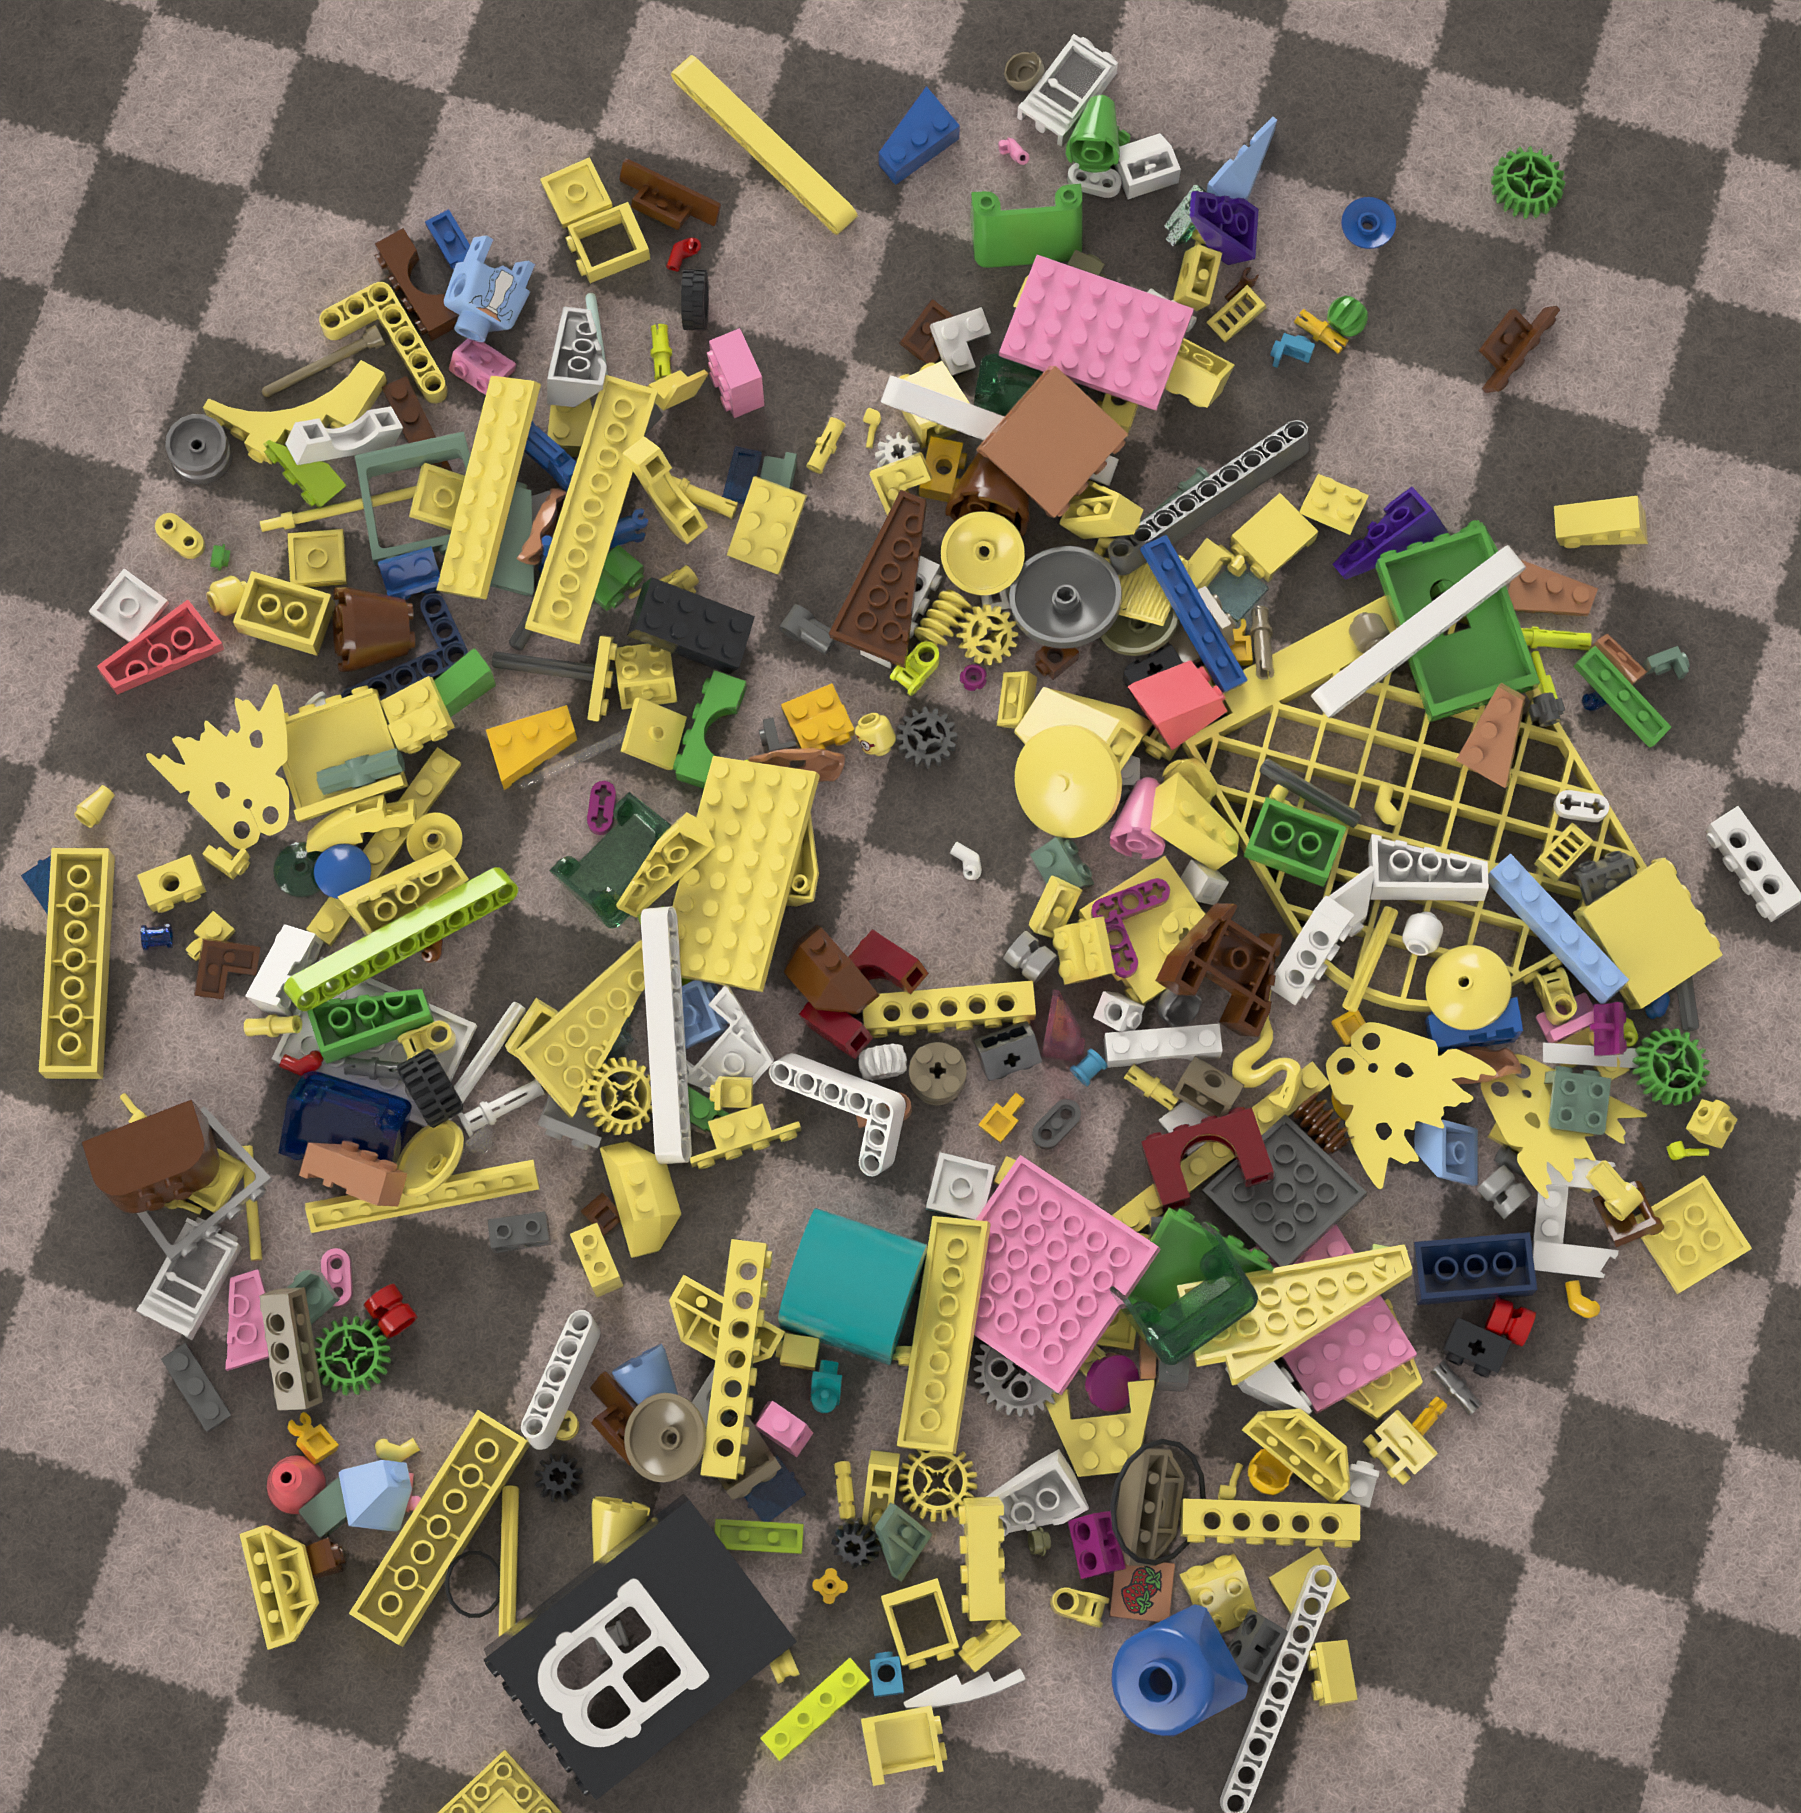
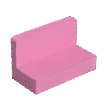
M1586 993L1574 997L1577 1003L1576 1013L1563 1025L1557 1026L1550 1023L1545 1011L1536 1016V1020L1548 1043H1558L1590 1027V1024H1594V1007ZM1555 1006L1558 1013L1567 1015V1010L1564 1006Z

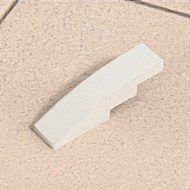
M1018 1669L994 1682L989 1672H986L961 1685L957 1675L903 1702L906 1709H915L926 1706L938 1708L967 1703L999 1693L1025 1681L1026 1678L1021 1669Z

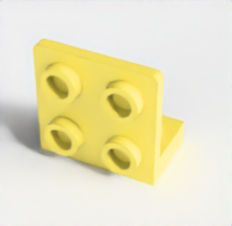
M650 644L617 648L615 665L622 710L632 708L635 698L639 697L657 705L677 702L671 652Z

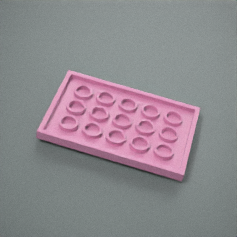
M1037 255L1002 343L999 356L1043 372L1049 366H1056L1072 382L1157 410L1194 309Z
M1335 1225L1294 1264L1354 1254L1338 1226ZM1268 1258L1270 1264L1274 1268H1277V1266ZM1379 1295L1281 1357L1301 1390L1311 1401V1406L1317 1414L1415 1358L1417 1353L1385 1301Z

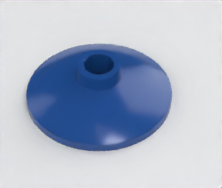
M1363 197L1354 200L1346 207L1342 215L1341 226L1344 235L1352 244L1364 249H1374L1383 246L1392 238L1396 228V218L1393 210L1384 201L1373 197ZM1365 223L1371 224V225H1372V229H1371V230L1364 229V228H1363V224H1365Z

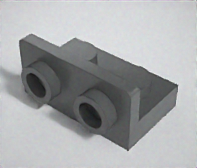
M1621 851L1608 853L1605 855V859L1597 862L1587 861L1581 863L1578 866L1579 869L1571 871L1572 876L1578 880L1585 906L1592 904L1637 874L1633 857Z

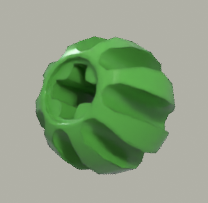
M1345 295L1337 298L1328 309L1327 320L1330 326L1343 336L1351 337L1357 335L1367 324L1368 312L1361 302L1351 296Z

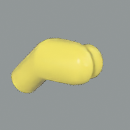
M413 1438L400 1446L389 1443L387 1439H380L375 1443L376 1455L382 1460L402 1462L420 1451Z

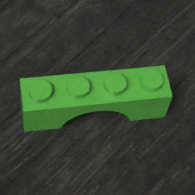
M715 670L711 678H706L702 693L705 694L702 704L697 703L692 716V719H695L693 728L686 730L683 738V744L686 745L682 755L678 754L673 765L677 780L704 789L712 758L715 756L706 746V733L711 724L718 718L738 714L747 690L746 681Z

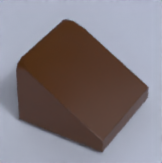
M604 1193L599 1194L581 1210V1213L592 1225L598 1224L603 1236L621 1221L616 1206Z

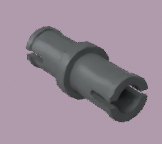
M347 1056L344 1064L356 1065V1068L344 1067V1074L368 1076L370 1080L387 1078L402 1081L398 1072H393L392 1070L397 1069V1065L403 1062L381 1061L378 1057L362 1059Z

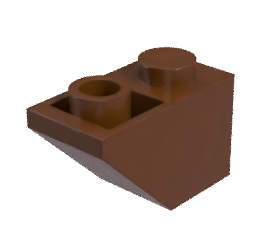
M326 1538L306 1546L313 1580L343 1572L342 1564L346 1563V1557L343 1547L339 1546L338 1543L330 1538Z

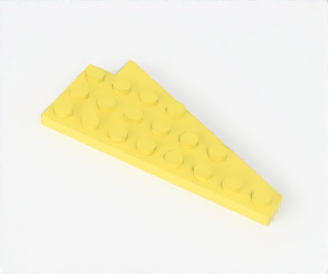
M1404 1244L1277 1267L1272 1272L1266 1269L1178 1285L1177 1295L1196 1366L1226 1362L1232 1385H1237L1411 1276L1412 1266Z

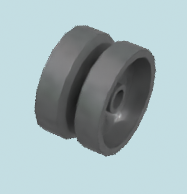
M191 414L175 422L166 435L165 447L175 471L184 480L193 484H208L217 481L227 472L232 460V449L223 427L215 419L204 414Z

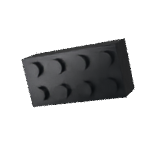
M651 577L642 584L627 636L731 674L740 668L755 616Z

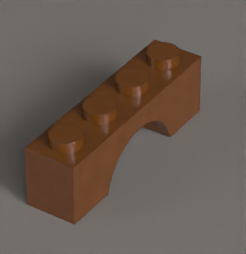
M404 228L375 243L377 254L374 257L382 270L387 268L390 276L387 278L394 291L400 290L404 298L401 301L408 313L414 312L417 320L414 322L422 336L427 334L429 339L433 341L453 330L458 317L454 311L444 305L445 295L423 293L411 283L412 270L420 259L417 249Z

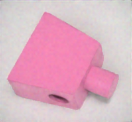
M768 1401L753 1422L755 1428L760 1433L795 1457L800 1454L813 1435V1432L806 1423L774 1401Z

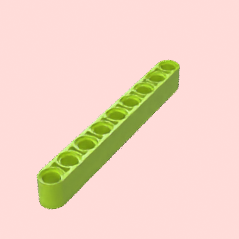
M500 867L492 868L292 975L284 984V992L300 1011H309L508 904L517 896L518 886Z

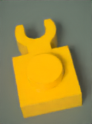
M1241 619L1240 628L1233 629L1235 644L1230 646L1240 666L1252 665L1253 662L1251 635L1244 636L1246 633L1245 619Z
M303 1412L300 1415L299 1420L303 1423L302 1426L296 1425L293 1420L289 1421V1432L294 1436H299L296 1445L314 1465L337 1451L339 1444L321 1424L313 1428L311 1418L307 1413Z

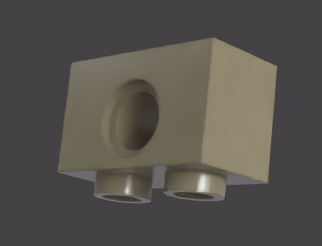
M1194 1056L1172 1095L1208 1116L1216 1115L1219 1118L1228 1115L1244 1084Z

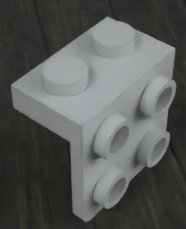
M601 1090V1101L604 1105L606 1101L605 1093ZM549 1095L537 1124L546 1128V1135L559 1140L562 1139L563 1135L573 1139L572 1145L587 1150L589 1145L598 1148L601 1137L595 1135L598 1127L593 1125L596 1116L588 1118L586 1114L591 1108L582 1106L583 1102L588 1101V1096H583L574 1116L569 1118Z

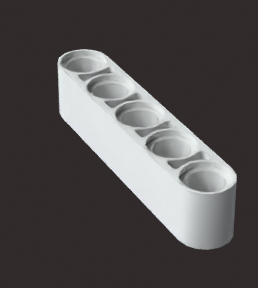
M585 1310L575 1311L568 1318L521 1423V1432L535 1449H546L553 1443L600 1337L599 1326L591 1314ZM588 1325L586 1329L580 1331L583 1326ZM576 1351L574 1355L568 1357L571 1352ZM565 1376L561 1382L556 1383L558 1379ZM554 1402L551 1407L545 1409L549 1403ZM542 1428V1430L538 1434L533 1435L536 1430Z

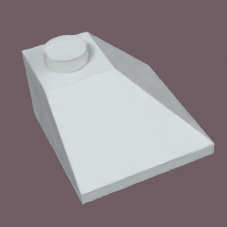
M1372 865L1329 896V898L1354 914L1348 924L1353 927L1348 934L1350 937H1353L1364 928L1362 923H1364L1367 916L1375 872Z

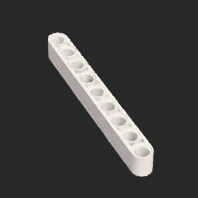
M894 376L889 377L881 400L883 404L981 440H985L1004 418V416ZM1108 456L1105 460L1107 462L1105 468L1097 475L1093 473L1089 479L1109 486L1119 459Z
M1508 545L1319 687L1311 697L1328 718L1333 717L1525 570L1526 566Z
M672 906L643 909L641 914L655 1156L659 1164L687 1163L692 1155L678 919L676 910Z
M1315 1565L1307 1573L1286 1627L1288 1632L1277 1650L1223 1789L1220 1806L1225 1813H1247L1336 1585L1337 1576L1330 1566ZM1319 1570H1325L1329 1575V1582L1323 1587L1318 1586L1314 1579L1315 1574ZM1313 1597L1318 1602V1610L1314 1614L1309 1615L1304 1610V1602L1308 1598ZM1302 1625L1306 1628L1308 1634L1303 1642L1298 1643L1293 1638V1631L1297 1626ZM1292 1653L1296 1657L1297 1663L1294 1669L1287 1671L1282 1666V1659L1286 1654ZM1280 1681L1285 1685L1286 1692L1283 1697L1276 1699L1271 1694V1687L1274 1683ZM1265 1710H1271L1275 1715V1721L1272 1725L1265 1727L1260 1722V1716ZM1254 1738H1260L1264 1742L1263 1751L1257 1755L1252 1754L1249 1750V1744ZM1249 1766L1253 1770V1778L1247 1783H1242L1238 1778V1772L1242 1767ZM1232 1795H1240L1242 1798V1806L1237 1811H1230L1227 1806V1801Z

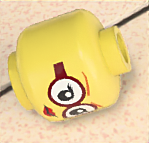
M870 713L863 716L855 728V735L866 754L883 756L891 750L896 741V735L890 721L886 716L879 715L878 713Z

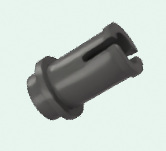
M1501 1146L1494 1161L1498 1163L1499 1167L1505 1165L1508 1169L1525 1178L1526 1175L1517 1161L1518 1154L1511 1151L1510 1146H1507V1148Z

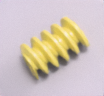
M950 589L940 592L939 600L933 602V609L927 611V618H923L920 621L921 627L915 628L914 634L921 642L927 641L932 642L936 646L938 644L947 646L948 642L943 636H954L949 627L959 628V623L955 620L956 617L965 620L962 609L972 610V606L964 597Z

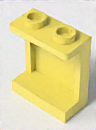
M1279 493L1231 536L1230 549L1235 556L1239 554L1244 557L1251 565V572L1258 579L1264 578L1269 582L1273 575L1305 546L1309 547L1316 540L1319 531Z
M932 1706L861 1719L873 1786L885 1784L883 1775L933 1765L937 1767V1772H943L942 1761L947 1760L944 1742H938L937 1735L943 1734L940 1716L933 1715Z

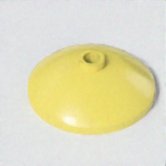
M989 511L972 512L956 520L946 532L941 546L942 565L949 579L960 589L975 595H991L1009 587L1020 574L1025 559L1024 542L1018 529L1007 518ZM980 547H988L990 550L989 555H982Z
M1464 945L1447 951L1435 961L1427 976L1425 992L1432 1012L1440 1021L1455 1029L1475 1030L1493 1023L1502 1015L1510 1001L1512 981L1507 966L1498 955L1481 946ZM1463 979H1469L1468 986L1461 987V981Z
M447 1120L435 1128L427 1125L417 1132L404 1147L396 1163L397 1169L407 1173L402 1191L404 1195L417 1197L428 1194L441 1186L452 1175L460 1161L464 1146L463 1132L456 1123Z

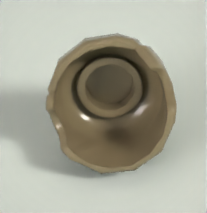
M1021 52L1013 55L1006 63L1004 76L1012 88L1027 92L1033 90L1045 74V67L1043 61L1035 52Z

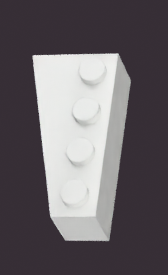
M1371 835L1368 846L1369 867L1372 865L1375 872L1370 900H1485L1488 891L1487 861L1454 853L1448 855L1436 852L1433 848L1424 846L1423 849L1407 845V842L1395 840L1394 842L1382 839V836Z

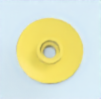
M425 814L418 818L408 831L406 839L408 852L413 860L417 861L444 849L455 859L462 846L461 829L456 821L446 814ZM436 834L435 841L428 842V836Z

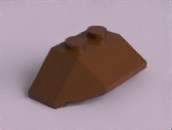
M816 924L794 943L784 973L816 1010L858 1014L880 996L822 927Z

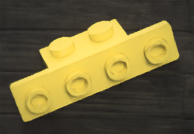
M763 1103L708 1121L716 1149L689 1158L692 1167L698 1166L699 1169H705L715 1165L714 1160L726 1157V1160H732L742 1156L743 1150L752 1147L754 1151L762 1150L770 1146V1141L779 1138L781 1142L792 1140L797 1137V1132L801 1131L800 1123L795 1122L771 1130Z

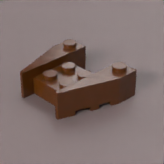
M1215 903L1167 955L1155 981L1176 995L1195 996L1205 976L1232 994L1219 1023L1239 1036L1259 1037L1271 1010L1272 1001H1269L1271 986L1275 985L1276 975H1273L1275 959L1280 954L1282 935L1260 933L1259 937H1256L1231 920L1237 908L1236 904Z

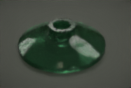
M297 842L287 846L279 853L274 863V877L278 886L291 896L307 897L321 890L315 881L314 868L318 857L323 852H307V842ZM304 863L306 867L303 871H297L296 865Z

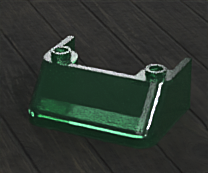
M1204 1221L1199 1225L1214 1247L1205 1253L1200 1261V1270L1206 1280L1159 1313L1150 1302L1139 1301L1132 1305L1129 1299L1114 1286L1109 1288V1291L1133 1328L1156 1357L1167 1365H1175L1251 1312L1258 1302L1256 1290L1223 1237Z

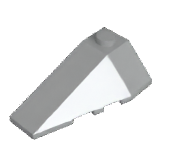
M563 307L547 378V404L576 407L603 390L607 366L602 357V348L597 339V330L591 310Z

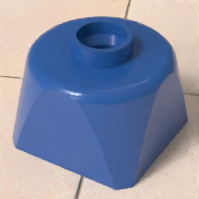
M1196 1604L1125 1640L1117 1652L1112 1667L1113 1693L1121 1710L1137 1727L1156 1735L1174 1737L1243 1700L1248 1690V1685L1207 1608Z

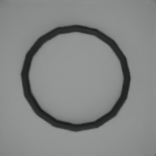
M467 1551L458 1555L449 1565L445 1577V1591L452 1607L459 1614L468 1618H481L491 1613L499 1604L500 1567L490 1555L482 1551ZM468 1555H480L488 1559L495 1567L499 1577V1591L496 1600L489 1609L481 1613H468L461 1610L453 1601L450 1592V1576L453 1567L460 1559Z

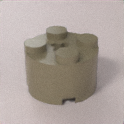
M935 1042L918 1048L910 1061V1087L925 1103L931 1105L947 1104L954 1100L964 1089L967 1072L965 1060L960 1051L949 1044ZM935 1069H941L940 1071L943 1074H941L940 1079H935L933 1074Z

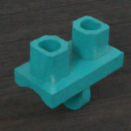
M821 1360L819 1372L813 1371L810 1401H812V1406L817 1412H831L840 1403L842 1375H837L838 1362Z

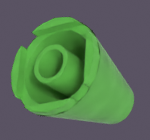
M1097 95L1089 99L1066 145L1065 154L1071 164L1073 161L1078 163L1079 169L1093 173L1106 172L1110 169V166L1113 164L1116 166L1119 161L1120 147L1115 103L1106 95Z

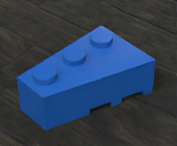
M1517 997L1510 998L1505 1011L1498 1019L1480 1029L1459 1030L1452 1028L1440 1021L1432 1011L1431 1015H1428L1425 1020L1427 1037L1436 1042L1438 1053L1463 1047H1485L1514 1043L1523 1032Z

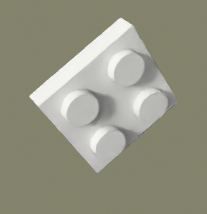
M123 569L89 612L123 639L130 642L154 623L168 606L169 602L126 569Z
M940 1152L926 1210L963 1219L976 1220L987 1204L996 1166Z

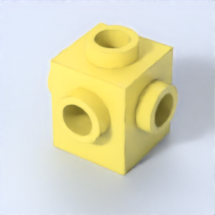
M1702 1099L1686 1129L1699 1142L1722 1149L1738 1119L1729 1111L1730 1107L1719 1100L1710 1102Z

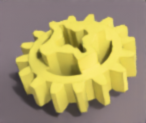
M984 604L982 609L980 607H973L974 615L971 613L964 614L967 622L958 624V626L963 628V633H958L957 637L963 638L964 642L959 645V648H967L966 658L975 656L974 663L980 664L983 661L984 665H992V660L995 663L1002 662L1001 655L1005 657L1011 656L1008 648L1016 647L1017 644L1011 640L1012 637L1018 636V633L1012 632L1011 628L1016 625V622H1008L1009 612L1001 613L1000 606H994L991 609L990 604ZM987 616L995 618L999 623L993 624ZM987 630H995L987 636L988 640L981 639L987 634ZM976 646H983L988 654L980 652Z

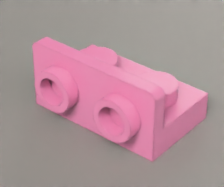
M466 339L453 351L449 371L486 395L490 377L508 378L515 371L516 363L484 342Z

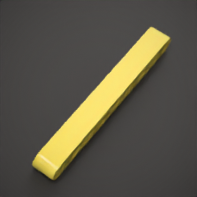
M690 55L671 72V77L684 92L835 235L842 232L858 217L853 206L695 56Z

